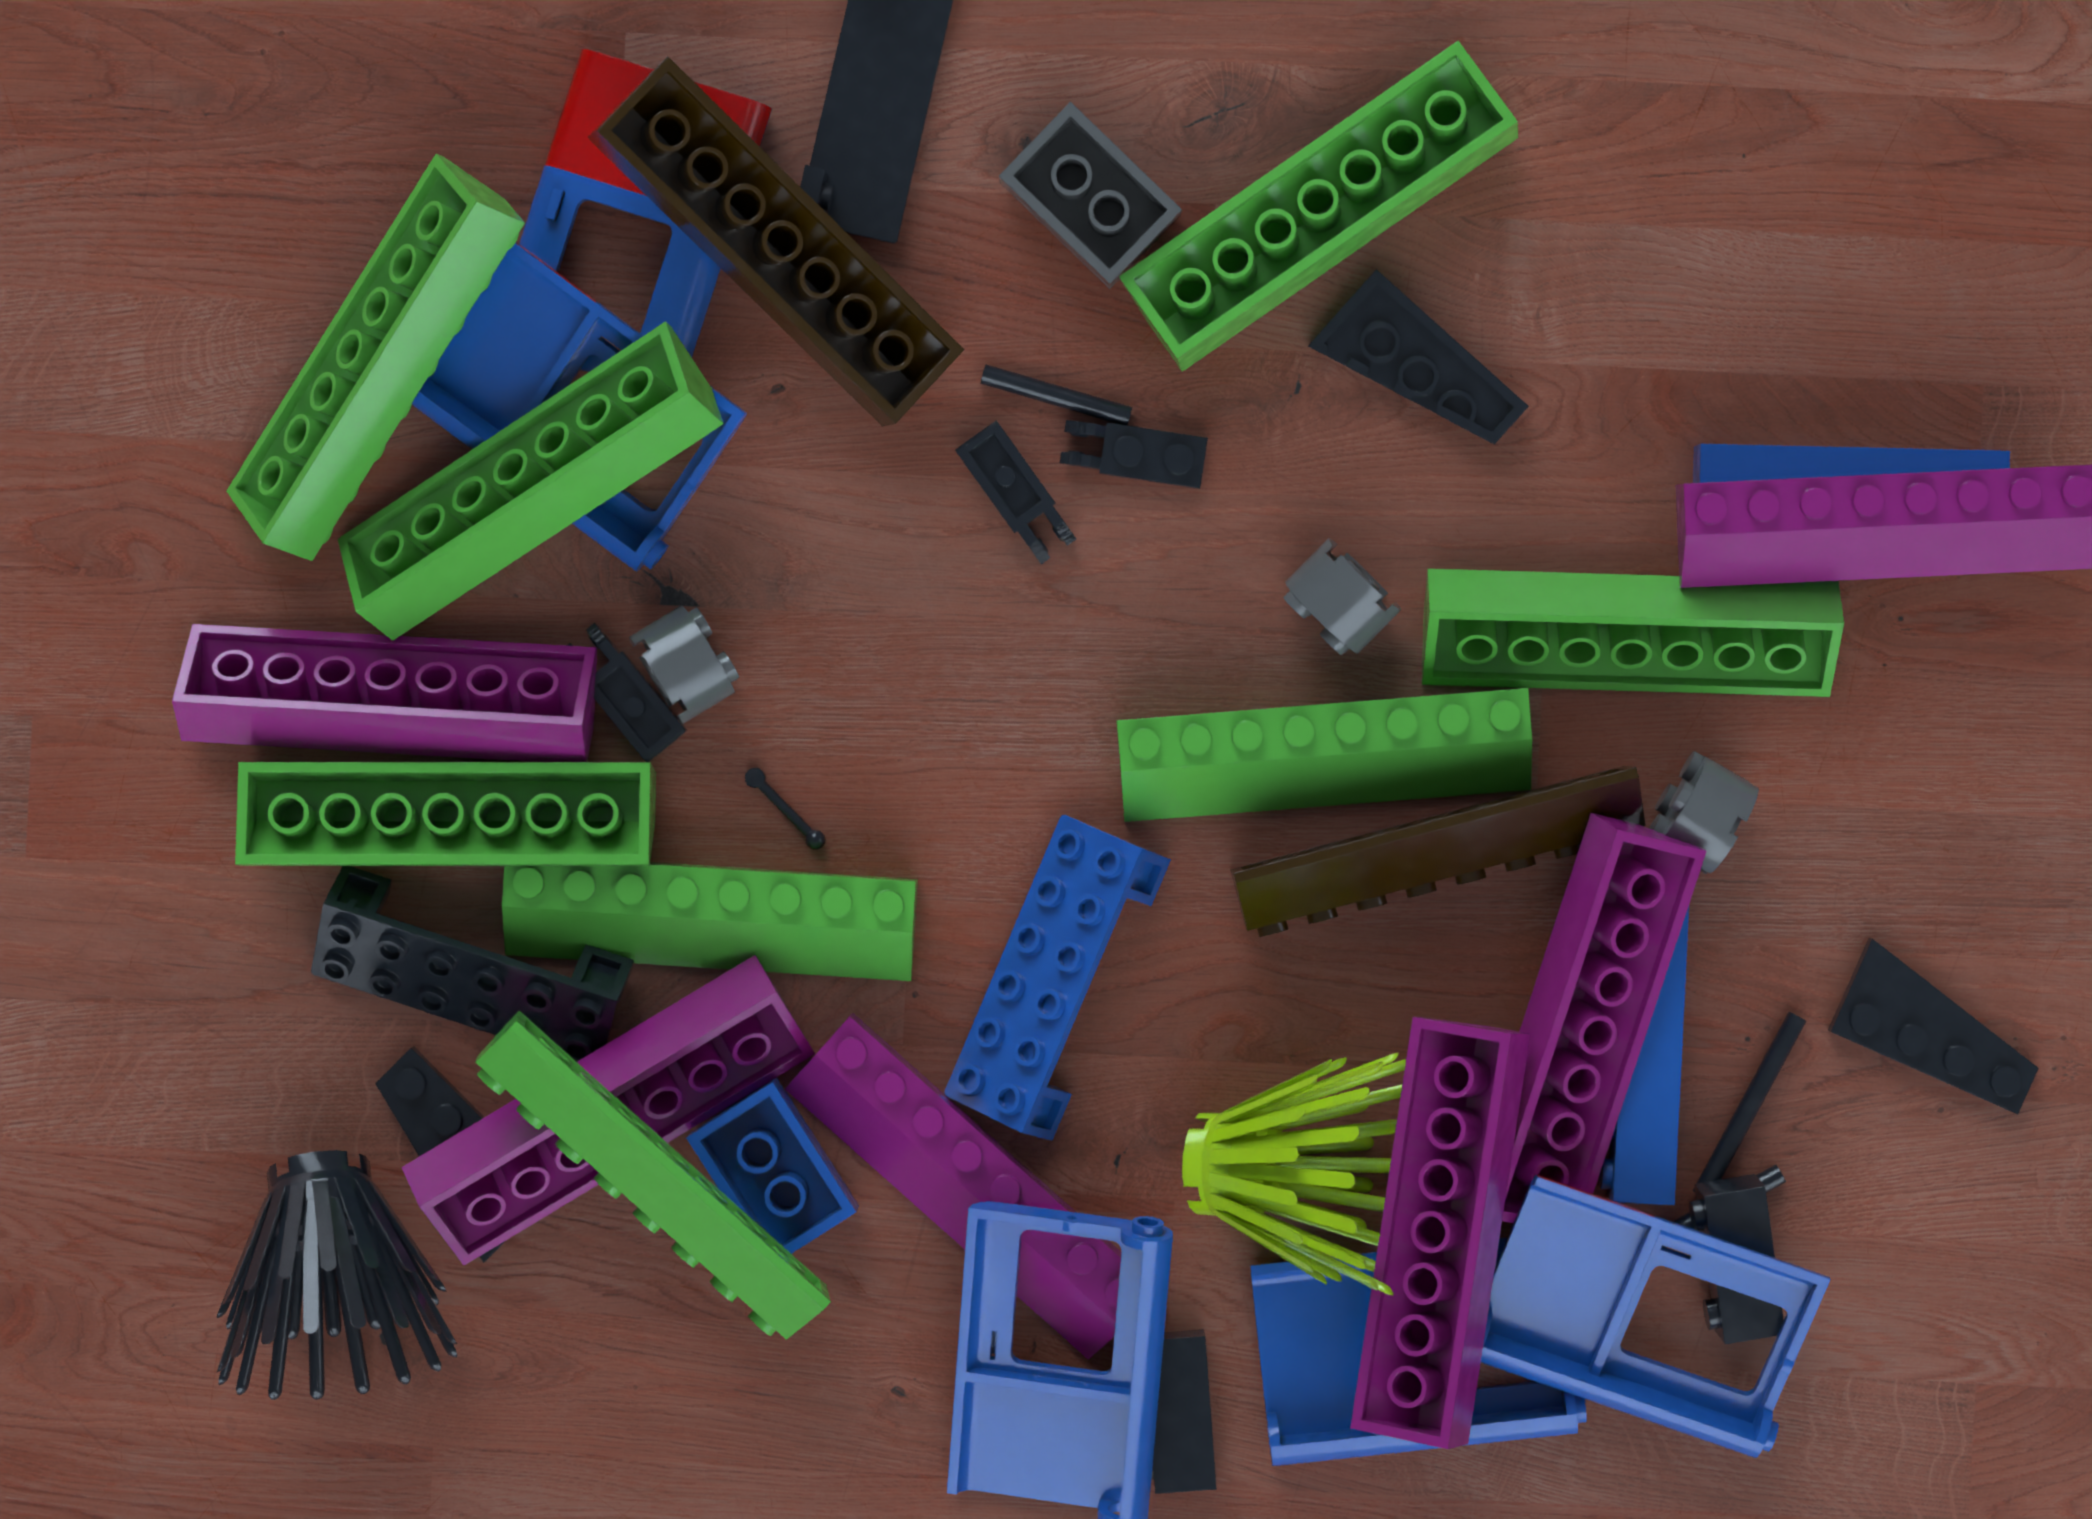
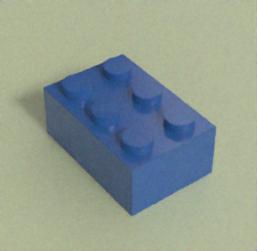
M777 1077L701 1125L686 1137L717 1187L791 1254L844 1221L858 1210L859 1204Z

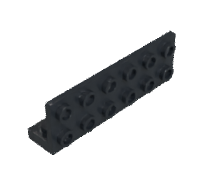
M848 0L810 166L805 165L800 185L848 234L895 244L898 241L954 0Z
M342 866L323 903L311 968L313 975L493 1035H497L514 1015L521 1011L576 1062L608 1043L617 1005L631 975L633 959L586 944L571 978L380 915V911L389 895L392 880L352 866Z

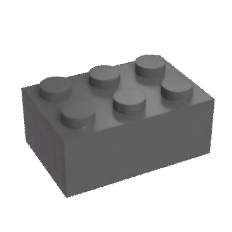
M1071 101L999 175L1000 184L1109 289L1119 281V276L1128 271L1175 223L1182 212V209Z

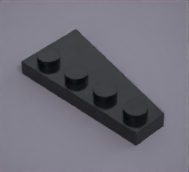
M1377 269L1308 345V347L1328 356L1494 445L1529 407Z
M1868 938L1828 1031L2018 1115L2039 1068L1878 942Z
M414 1046L375 1083L419 1157L484 1118ZM506 1241L479 1256L482 1262H486Z

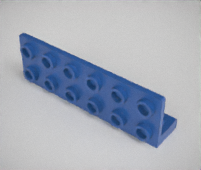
M1062 815L948 1081L945 1089L947 1097L1023 1134L1053 1140L1072 1094L1059 1087L1049 1085L1050 1078L1126 899L1129 898L1152 906L1171 859L1131 844L1070 816Z

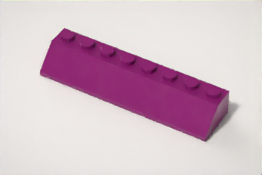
M2092 464L1684 483L1675 485L1680 588L2092 569Z
M192 624L172 704L181 741L526 762H587L594 729L597 648L399 636L395 640H391L386 635Z
M1594 813L1590 814L1519 1031L1529 1033L1530 1041L1502 1221L1514 1223L1535 1175H1540L1593 1194L1707 852L1705 849L1665 836L1663 833L1636 823Z
M754 955L579 1060L578 1063L668 1143L813 1056L815 1052L760 961ZM514 1099L401 1167L419 1207L463 1265L468 1264L599 1185L594 1180V1177L599 1172L584 1159L579 1164H576L563 1154L555 1145L560 1137L545 1124L538 1130L526 1121L516 1110L521 1104L517 1099Z
M854 1013L846 1019L785 1088L787 1092L964 1249L966 1244L968 1207L978 1202H1002L1076 1212ZM1025 1230L1021 1234L1017 1297L1088 1360L1107 1344L1115 1334L1121 1251L1109 1240L1036 1230Z
M1412 1018L1373 1278L1387 1284L1392 1289L1393 1295L1371 1289L1351 1429L1444 1449H1451L1469 1443L1530 1041L1529 1033L1438 1019Z

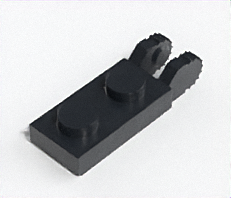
M997 420L955 449L1014 534L1016 532L1020 534L1041 564L1050 559L1048 549L1027 525L1041 514H1045L1052 524V530L1060 541L1065 542L1068 546L1076 540V537L1054 508L1055 501Z
M1066 420L1064 432L1076 437L1087 438L1090 436L1103 438L1104 444L1101 458L1069 450L1068 452H1061L1060 464L1099 470V474L1200 489L1208 438L1108 422L1106 426Z
M593 623L586 629L589 639L609 659V662L596 672L594 699L644 761L650 762L688 730L678 721L676 715L625 652H619L603 630L596 623Z

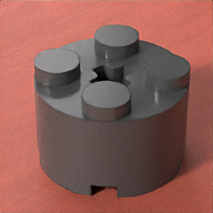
M1328 538L1285 581L1289 591L1283 598L1302 618L1305 619L1307 616L1313 615L1325 627L1320 632L1321 637L1340 655L1346 653L1349 649L1359 654L1402 609L1396 602L1387 608L1381 600L1388 592L1348 553L1344 556L1336 557L1331 551L1338 544Z
M681 605L629 636V640L633 647L641 642L643 643L647 651L642 653L639 659L667 705L670 707L677 702L680 704L684 712L676 716V718L683 725L734 694L735 690L732 682L740 677L726 653L723 651L716 656L706 640L713 632L700 610L696 607L688 612Z
M1693 751L1681 769L1679 777L1682 778V781L1678 787L1669 783L1662 792L1655 806V810L1661 814L1656 816L1649 829L1705 849L1707 852L1700 871L1705 874H1711L1721 864L1736 842L1738 836L1734 835L1741 819L1747 822L1756 803L1759 788L1708 757Z

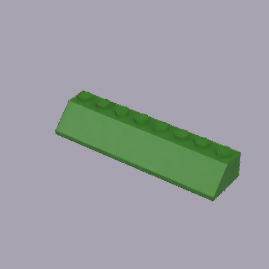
M1456 41L1120 275L1119 278L1155 335L1183 372L1518 139V121L1461 43Z
M437 153L226 491L263 544L313 561L321 546L329 540L333 527L348 503L352 502L356 497L359 486L372 465L382 456L386 443L399 422L409 413L412 402L423 384L435 372L440 357L454 335L462 329L466 316L479 295L489 286L493 273L507 251L516 243L519 232L525 224L503 197Z
M665 321L338 538L355 611L391 640H395L722 426L724 423L712 388L673 328Z
M1428 569L1423 617L1422 685L1830 697L1844 628L1839 581L1680 588L1679 576Z
M1528 688L1116 720L1124 822L1531 790L1532 729Z
M238 762L235 864L237 866H650L655 829L656 772L650 762Z
M650 862V866H504L502 917L505 955L579 960L587 944L633 959L636 964L731 970L756 955L766 972L912 981L918 879Z
M521 1011L514 1015L477 1056L475 1063L482 1068L477 1073V1076L498 1095H501L506 1089L521 1103L516 1110L526 1121L538 1130L544 1124L560 1137L555 1145L563 1154L576 1164H579L582 1159L587 1161L599 1172L594 1177V1180L615 1199L624 1194L637 1206L632 1213L645 1227L653 1233L662 1228L676 1241L671 1246L672 1250L691 1267L694 1268L700 1262L714 1275L710 1283L726 1299L733 1302L739 1297L753 1309L748 1317L767 1335L772 1336L777 1331L787 1340L823 1311L831 1302L827 1285Z

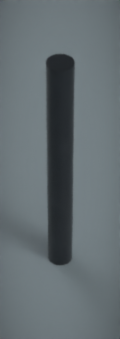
M1791 1012L1787 1013L1697 1183L1721 1180L1806 1024L1807 1021Z

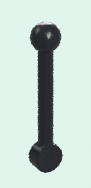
M760 768L749 769L745 774L747 785L760 789L806 837L805 841L810 849L818 850L822 848L826 840L825 835L820 830H813L765 781L766 776L763 770Z

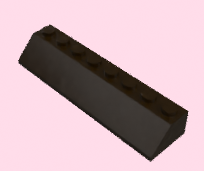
M668 56L587 137L882 427L896 424L965 350Z
M1621 766L1230 869L1245 928L1247 931L1257 928L1259 937L1288 930L1287 920L1307 916L1308 924L1338 917L1336 907L1356 902L1358 911L1387 904L1386 894L1406 890L1407 898L1437 891L1435 881L1455 876L1457 885L1477 881L1487 877L1484 868L1503 863L1505 864L1506 872L1536 865L1534 855L1554 850L1556 859L1578 854L1591 813L1646 826L1639 775L1636 767Z

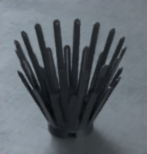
M341 1150L314 1151L288 1157L289 1172L279 1177L277 1176L276 1163L269 1167L267 1171L268 1194L264 1199L217 1314V1318L222 1317L227 1312L234 1298L226 1322L227 1330L230 1329L217 1369V1372H220L219 1385L224 1384L228 1380L234 1359L244 1349L236 1392L238 1395H242L247 1391L262 1332V1344H270L274 1341L268 1395L272 1400H276L281 1396L288 1339H295L300 1331L302 1295L303 1330L308 1334L310 1395L313 1399H321L325 1393L323 1301L327 1333L331 1337H336L341 1332L340 1297L356 1391L360 1394H366L370 1389L360 1329L366 1325V1318L371 1328L375 1330L381 1328L396 1377L402 1384L410 1382L411 1374L395 1324L399 1328H408L410 1322L428 1365L434 1371L438 1372L441 1370V1362L418 1310L427 1328L432 1333L437 1334L448 1355L457 1358V1351L453 1345L457 1344L436 1306L439 1304L438 1297L424 1273L438 1290L447 1291L381 1191L372 1181L370 1161L365 1155L359 1154L360 1168L348 1166L347 1151Z

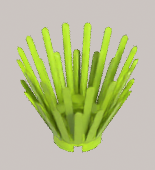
M1399 1052L1317 1082L1318 1078L1340 1069L1347 1060L1346 1057L1333 1062L1330 1059L1221 1113H1198L1195 1119L1205 1122L1204 1129L1189 1128L1183 1151V1186L1198 1187L1201 1201L1187 1200L1189 1208L1195 1214L1217 1216L1222 1221L1326 1285L1327 1282L1323 1275L1340 1282L1342 1281L1340 1272L1374 1290L1393 1295L1392 1289L1387 1284L1336 1259L1374 1272L1375 1260L1318 1237L1264 1212L1378 1246L1380 1233L1366 1229L1367 1224L1363 1219L1302 1202L1298 1198L1383 1212L1385 1197L1363 1194L1372 1190V1181L1369 1178L1356 1177L1349 1172L1389 1173L1391 1158L1299 1155L1369 1150L1374 1145L1372 1136L1395 1134L1397 1119L1282 1132V1130L1365 1111L1369 1105L1400 1098L1402 1084L1369 1092L1368 1087L1330 1097L1326 1096L1404 1071L1406 1059L1389 1064L1398 1057Z

